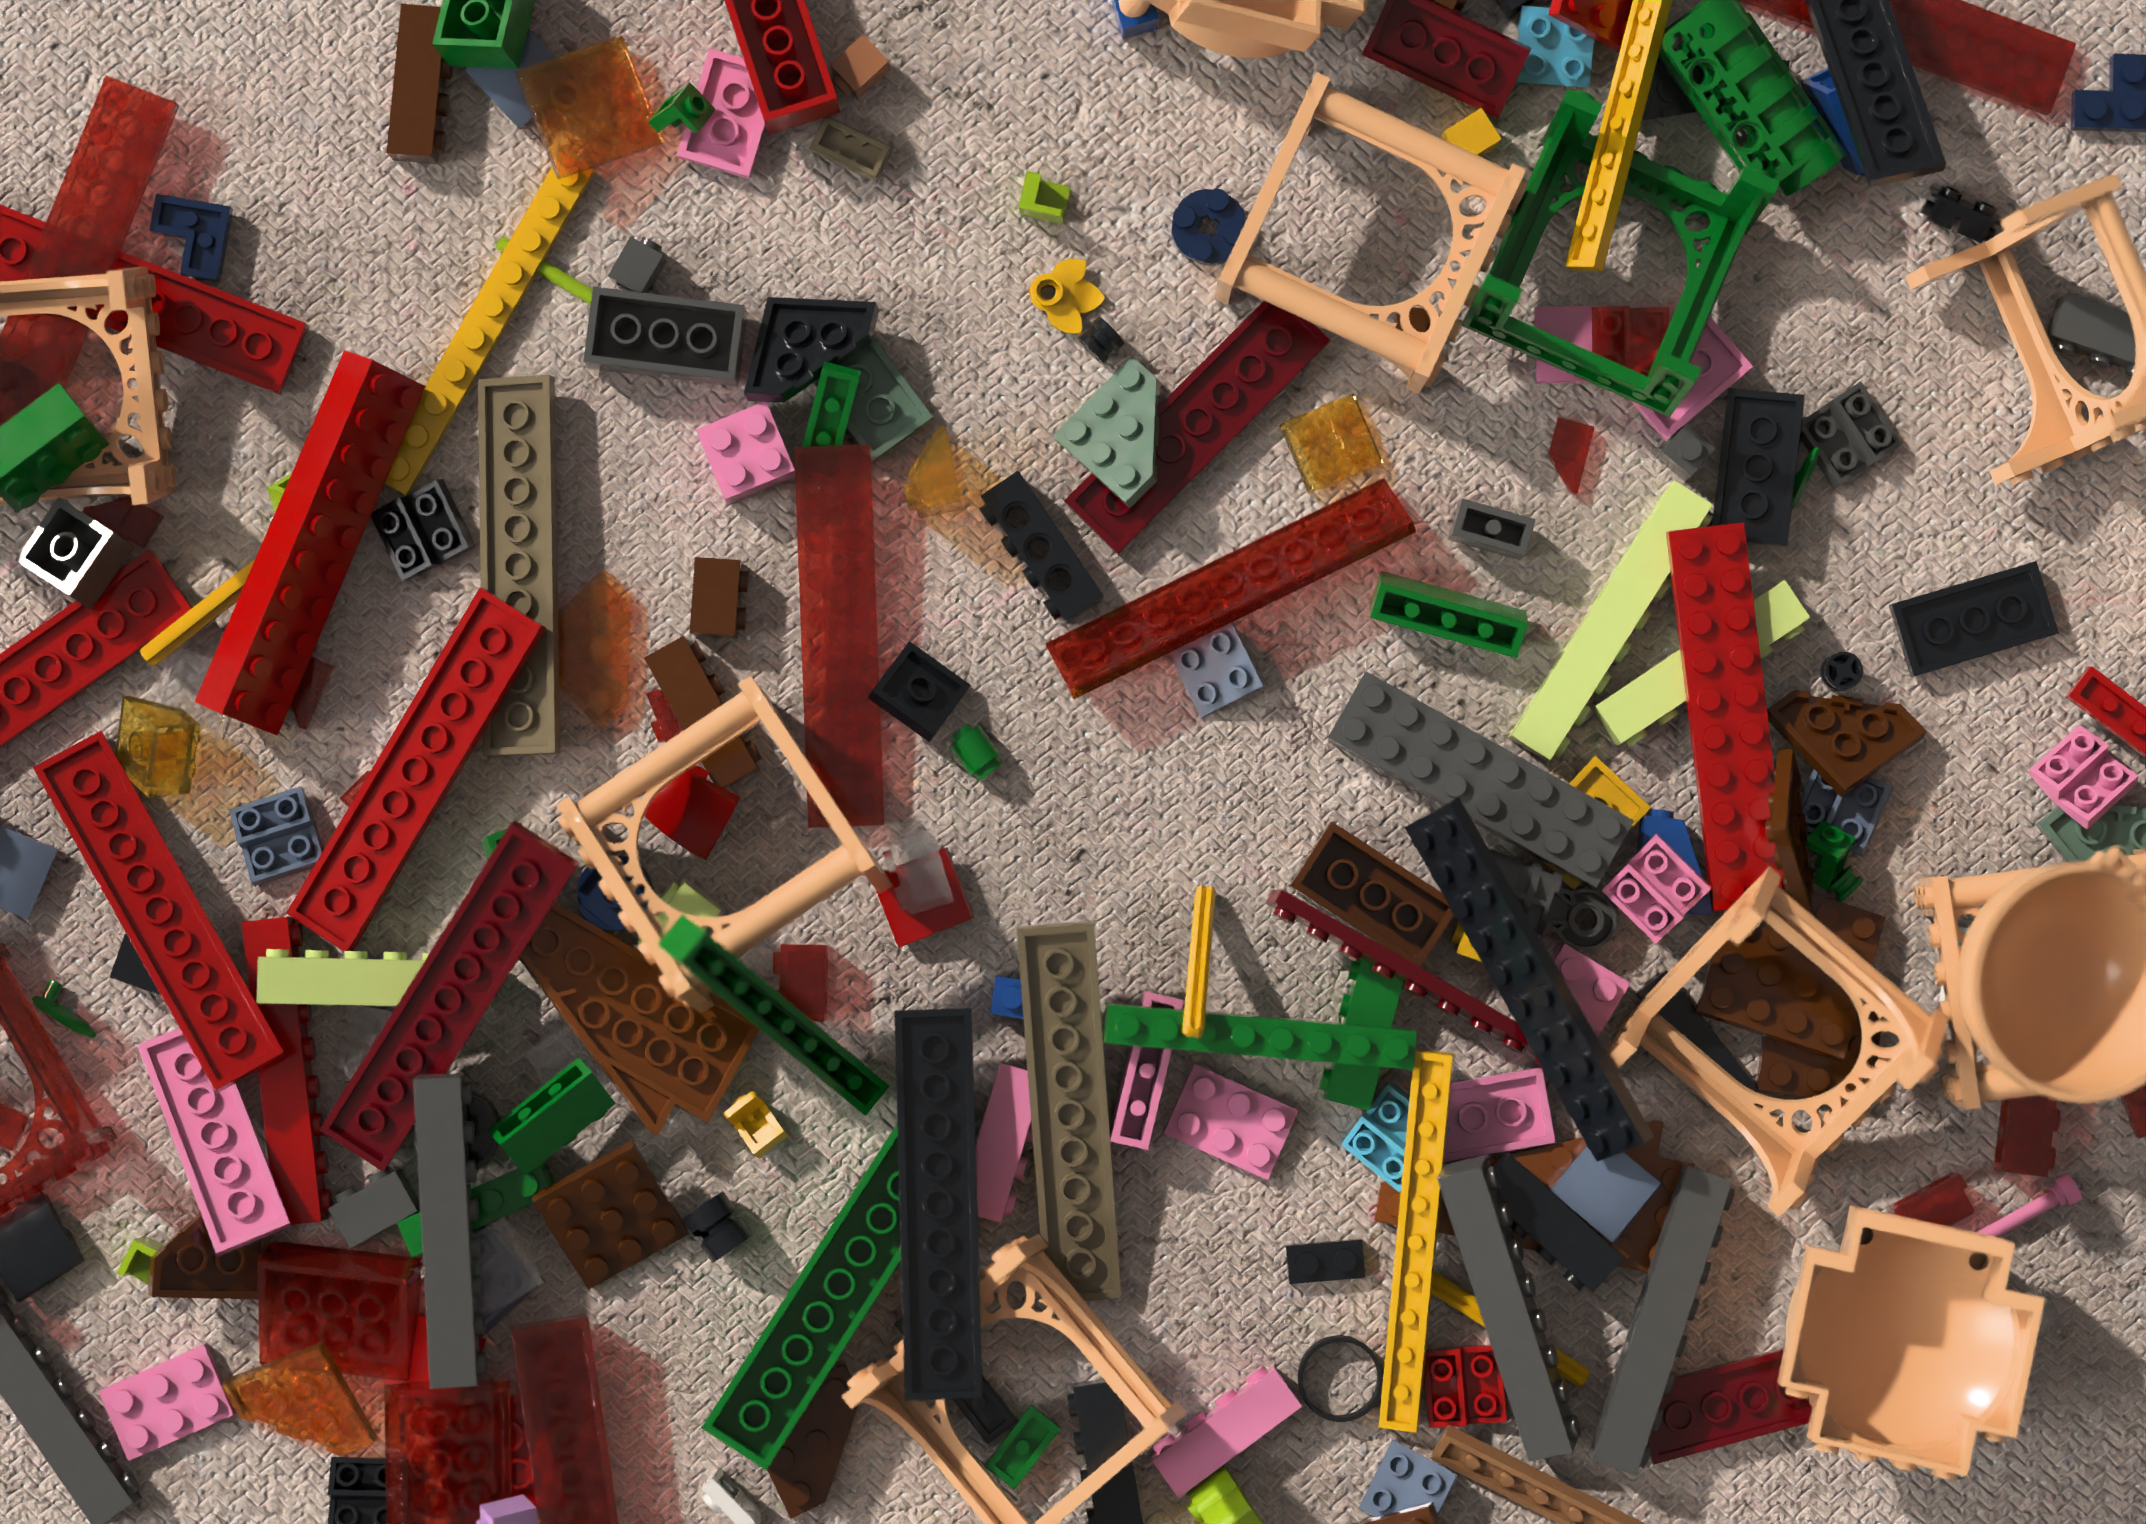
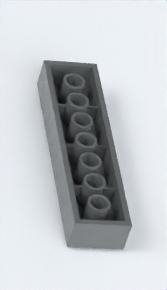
M1365 671L1328 736L1330 743L1443 806L1459 797L1475 824L1591 889H1596L1634 822L1629 817Z

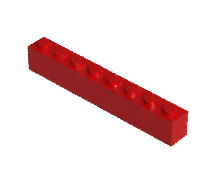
M292 917L242 922L249 991L256 1003L258 957H266V949L290 950V957H299L298 946H303V931L301 924H296L295 919ZM257 1003L286 1054L258 1070L269 1168L291 1225L321 1222L329 1219L328 1208L333 1206L331 1190L325 1189L324 1174H328L329 1162L326 1151H321L319 1136H323L324 1133L319 1129L323 1125L324 1119L322 1113H317L315 1098L320 1097V1083L318 1076L312 1074L311 1060L316 1059V1047L314 1038L308 1037L307 1022L312 1020L311 1004Z

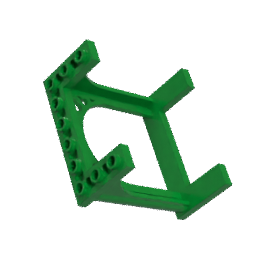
M1567 89L1541 140L1540 145L1544 147L1490 271L1484 278L1470 308L1466 312L1462 326L1670 418L1696 383L1702 368L1691 364V360L1743 236L1747 235L1773 198L1780 181L1771 178L1770 174L1762 169H1750L1744 166L1725 194L1718 191L1717 187L1710 182L1693 180L1684 176L1679 169L1669 165H1659L1650 161L1645 154L1634 150L1623 194L1631 195L1649 203L1671 222L1682 241L1687 262L1685 286L1648 375L1640 374L1510 316L1523 290L1520 288L1547 224L1565 205L1583 197L1586 184L1577 178L1574 170L1575 164L1580 162L1590 166L1598 135L1593 136L1589 132L1603 104L1595 101V98L1587 92ZM1563 175L1568 184L1573 188L1571 192L1560 190L1566 183V181H1562ZM1640 189H1642V190H1644V191H1646V192H1649V193H1646V194H1645V193H1642V192L1640 191ZM1554 198L1556 202L1554 204H1551ZM1670 202L1685 209L1682 212H1678L1672 209ZM1692 214H1699L1708 218L1710 224L1704 230L1691 231L1685 226V219ZM1709 239L1708 244L1703 242L1702 252L1694 248V241L1701 242Z

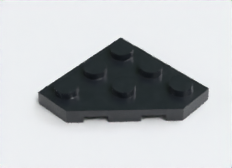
M768 297L744 390L747 400L784 403L820 378L824 361L840 365L869 345L873 339L879 313L876 302Z

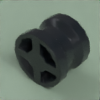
M1099 316L1093 321V327L1088 332H1082L1077 337L1081 345L1102 365L1108 360V354L1113 349H1120L1124 345V341L1119 334Z
M1839 652L1827 657L1822 662L1820 668V678L1823 684L1834 691H1844L1856 686L1863 676V665L1860 659L1855 654L1849 652Z

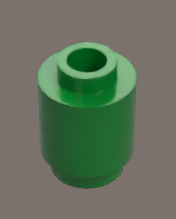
M968 723L950 736L954 741L949 746L950 750L970 776L974 774L978 781L1003 764L998 757L1001 753L980 725L972 728Z

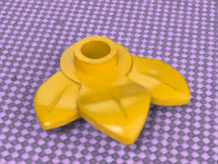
M1065 259L1058 262L1051 273H1045L1036 277L1029 289V296L1033 305L1039 310L1046 311L1051 326L1067 334L1081 333L1082 320L1080 314L1093 311L1105 300L1104 295L1095 285L1083 279L1086 271V261ZM1043 288H1053L1056 293L1052 299H1044L1041 296Z

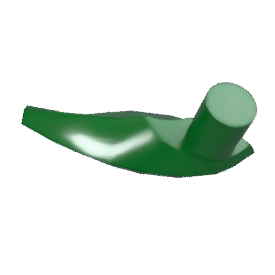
M1815 447L1799 472L1796 473L1792 510L1796 507L1816 466L1820 452L1819 447Z
M49 980L42 997L36 995L32 998L35 1006L54 1020L77 1033L92 1038L96 1037L97 1033L84 1021L76 1017L69 1008L56 1003L63 988L62 984Z

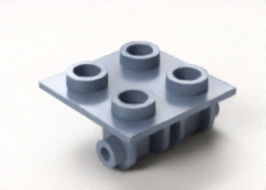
M1228 618L1168 649L1200 717H1204L1265 686L1232 618Z
M1392 1440L1359 1509L1376 1518L1433 1502L1439 1515L1458 1475L1453 1473V1470L1437 1464Z

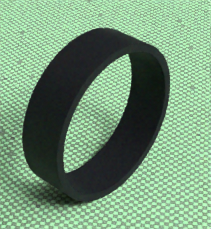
M1334 1335L1323 1338L1306 1351L1299 1364L1298 1386L1304 1401L1314 1413L1329 1421L1348 1422L1364 1416L1377 1403L1382 1391L1383 1374L1377 1357L1366 1344L1353 1337ZM1333 1342H1349L1364 1349L1373 1359L1377 1372V1384L1371 1399L1358 1411L1346 1415L1328 1414L1315 1407L1308 1399L1303 1385L1304 1369L1310 1357L1322 1346Z

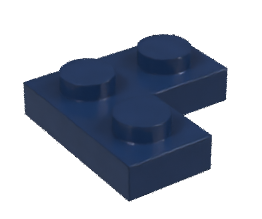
M2112 54L2109 59V91L2074 90L2072 92L2071 130L2146 132V54Z
M156 194L149 231L153 234L186 239L180 269L181 275L220 283L233 208L226 205Z

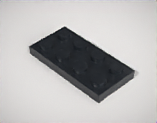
M1728 388L1712 526L1744 522L1747 543L1788 547L1805 395Z
M2037 561L1889 605L1910 677L2059 634Z

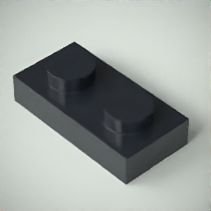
M1361 1238L1285 1245L1289 1284L1365 1278Z

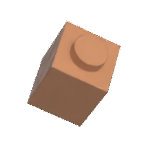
M864 34L830 64L832 73L835 75L831 78L833 84L845 96L851 92L857 100L891 70L889 61Z

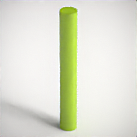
M502 236L496 245V249L503 252L510 239ZM543 260L537 269V274L591 305L592 288L547 261Z

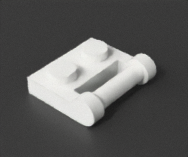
M718 1468L701 1488L706 1493L703 1496V1500L716 1513L719 1514L723 1511L734 1524H760L762 1520L760 1509Z

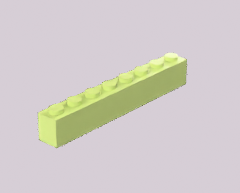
M1675 480L1668 484L1509 734L1508 738L1545 762L1550 761L1553 756L1558 759L1561 757L1571 741L1566 735L1572 725L1575 724L1579 727L1591 710V707L1586 705L1593 692L1600 695L1611 678V675L1606 672L1614 660L1618 663L1622 661L1632 645L1626 640L1634 628L1638 631L1643 628L1652 613L1647 607L1654 596L1660 600L1672 582L1671 579L1667 578L1670 573L1666 532L1707 527L1712 519V516L1707 513L1713 504Z

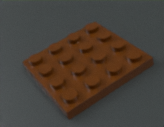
M1812 893L1811 910L1807 911L1872 965L1886 917ZM1764 920L1738 945L1729 938L1712 956L1695 1010L1696 1014L1840 1062L1845 1059L1858 1014L1854 1003L1844 989Z

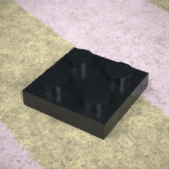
M909 641L871 691L868 699L930 742L971 685Z

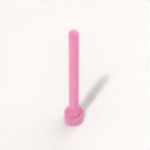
M2065 1173L2053 1180L2054 1185L2048 1187L2049 1192L1988 1225L1977 1233L2001 1237L2056 1205L2059 1207L2064 1205L2070 1207L2083 1200L2082 1194L2071 1176Z

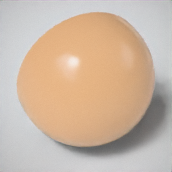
M2118 846L2111 848L2106 854L2097 851L2088 862L2051 864L2017 877L2002 887L1979 911L1967 932L1961 948L1957 974L1958 997L1963 1018L1978 1048L1998 1070L2017 1084L2033 1092L2058 1100L2084 1103L2103 1101L2126 1094L2146 1083V876L2141 871L2136 872L2134 875L2132 874L2136 869V865Z

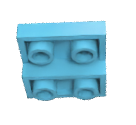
M1391 1081L1372 1104L1370 1111H1367V1113L1360 1117L1341 1143V1146L1400 1193L1410 1095Z

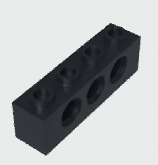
M1016 471L981 495L984 505L979 510L991 527L996 524L999 525L1005 534V537L1000 539L1012 558L1019 555L1027 566L1022 570L1023 575L1033 589L1040 586L1048 599L1043 601V604L1055 621L1061 617L1065 624H1067L1103 600L1104 595L1019 471ZM1021 509L1028 514L1029 520L1024 527L1014 528L1008 524L1007 516L1012 510ZM1036 540L1045 541L1050 547L1048 556L1040 560L1032 558L1028 553L1029 545ZM1057 571L1066 572L1071 577V585L1063 591L1053 589L1049 583L1053 573Z

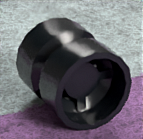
M724 1191L683 1218L693 1236H701L703 1238L701 1247L712 1263L753 1236V1233L742 1217L735 1218L733 1216L735 1207Z

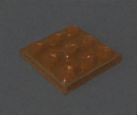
M622 35L519 69L515 73L558 180L661 145L664 142L661 131L657 133L647 123L654 113Z

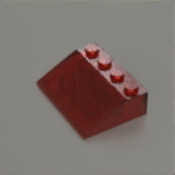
M272 1241L257 1261L260 1364L408 1382L411 1374L421 1296V1258Z
M480 1380L477 1386L430 1389V1381L384 1385L386 1524H476L477 1520L481 1519L479 1505L512 1497L510 1380Z

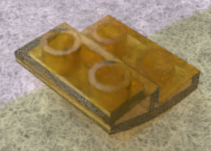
M1354 393L1324 404L1316 410L1286 420L1279 425L1308 494L1383 463Z

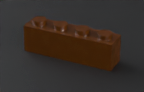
M401 4L386 152L394 161L438 164L439 154H444L446 132L441 131L442 116L447 117L449 114L450 97L449 94H445L446 79H452L453 67L448 65L432 45L441 7Z
M682 636L644 658L684 730L724 704L720 696L725 691L715 673L710 676L707 675L701 664L707 658L696 640L690 643L685 636ZM740 735L701 762L705 769L709 771V776L713 783L728 789L760 771L756 762L761 760L762 757L753 741L750 739L745 742Z

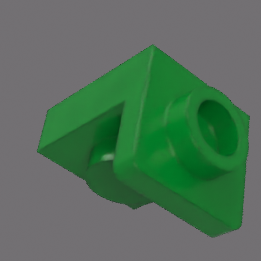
M689 82L665 99L647 123L659 133L670 124L676 128L683 122L693 133H697L715 112V108Z
M1821 821L1805 842L1806 847L1819 854L1814 864L1819 870L1813 883L1825 890L1831 886L1844 870L1856 839L1826 821Z

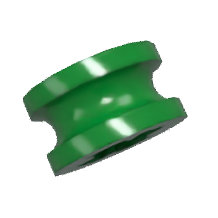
M1851 866L1846 867L1826 890L1828 893L1834 892L1837 896L1835 900L1840 903L1849 897L1864 880L1861 876L1855 877L1853 875L1854 869Z

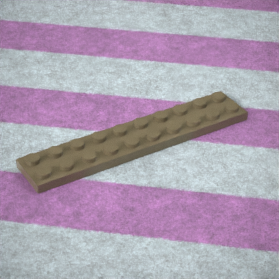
M551 375L478 379L481 588L488 590L546 627L483 733V756L560 754L555 377Z
M1094 921L1016 926L1040 1236L1048 1245L1043 1252L1084 1301L1122 1298Z

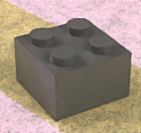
M58 497L15 561L92 610L134 549V546Z

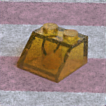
M938 427L908 472L910 483L903 484L909 511L916 510L919 519L963 509L946 427Z
M123 696L115 755L129 780L148 798L190 793L192 778H194L196 773V748L201 739L200 724L182 708L132 696Z

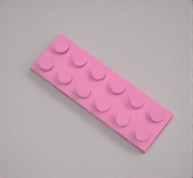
M180 1028L138 1044V1049L216 1254L221 1256L291 1227L292 1225L237 1083L216 1093Z

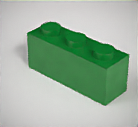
M578 1057L490 1127L488 1131L521 1173L526 1176L532 1170L540 1168L547 1158L562 1146L570 1144L577 1137L578 1133L588 1125L604 1117L608 1109L615 1105L616 1102L593 1072Z

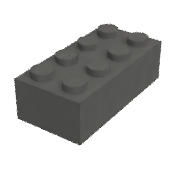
M593 287L583 362L590 369L738 387L748 312L745 306L740 304Z

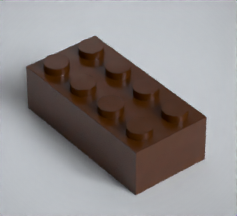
M1332 821L1328 823L1288 885L1289 888L1357 932L1419 967L1422 966L1454 916L1442 892Z

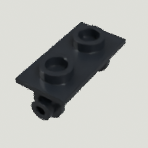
M1942 185L1940 189L1931 186L1930 193L1935 198L1933 202L1926 199L1920 211L1921 214L1926 215V220L1947 229H1951L1956 217L1962 219L1957 233L1978 243L1988 241L1994 237L1996 229L1991 227L1992 223L1999 226L2002 224L2000 215L1996 214L1998 210L1996 207L1981 200H1977L1975 204L1961 199L1963 193L1947 185Z

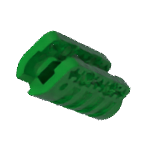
M1703 0L1665 28L1658 55L1659 60L1739 174L1744 166L1750 169H1762L1763 164L1761 161L1765 160L1767 166L1763 170L1769 173L1771 178L1780 181L1777 190L1782 197H1787L1820 177L1847 154L1749 12L1746 13L1738 0ZM1679 37L1681 43L1677 46L1678 50L1674 51L1672 45L1676 42L1675 38ZM1689 51L1693 55L1692 59L1687 57ZM1696 65L1704 73V79L1700 85L1692 77V72ZM1706 91L1710 94L1707 99L1703 94ZM1722 98L1724 102L1720 107L1722 113L1718 114L1715 108L1719 106L1718 100ZM1732 113L1736 117V120H1731L1730 116L1732 115ZM1740 128L1744 129L1747 134L1746 143L1742 147L1736 140V134ZM1748 154L1753 156L1751 162L1747 157Z

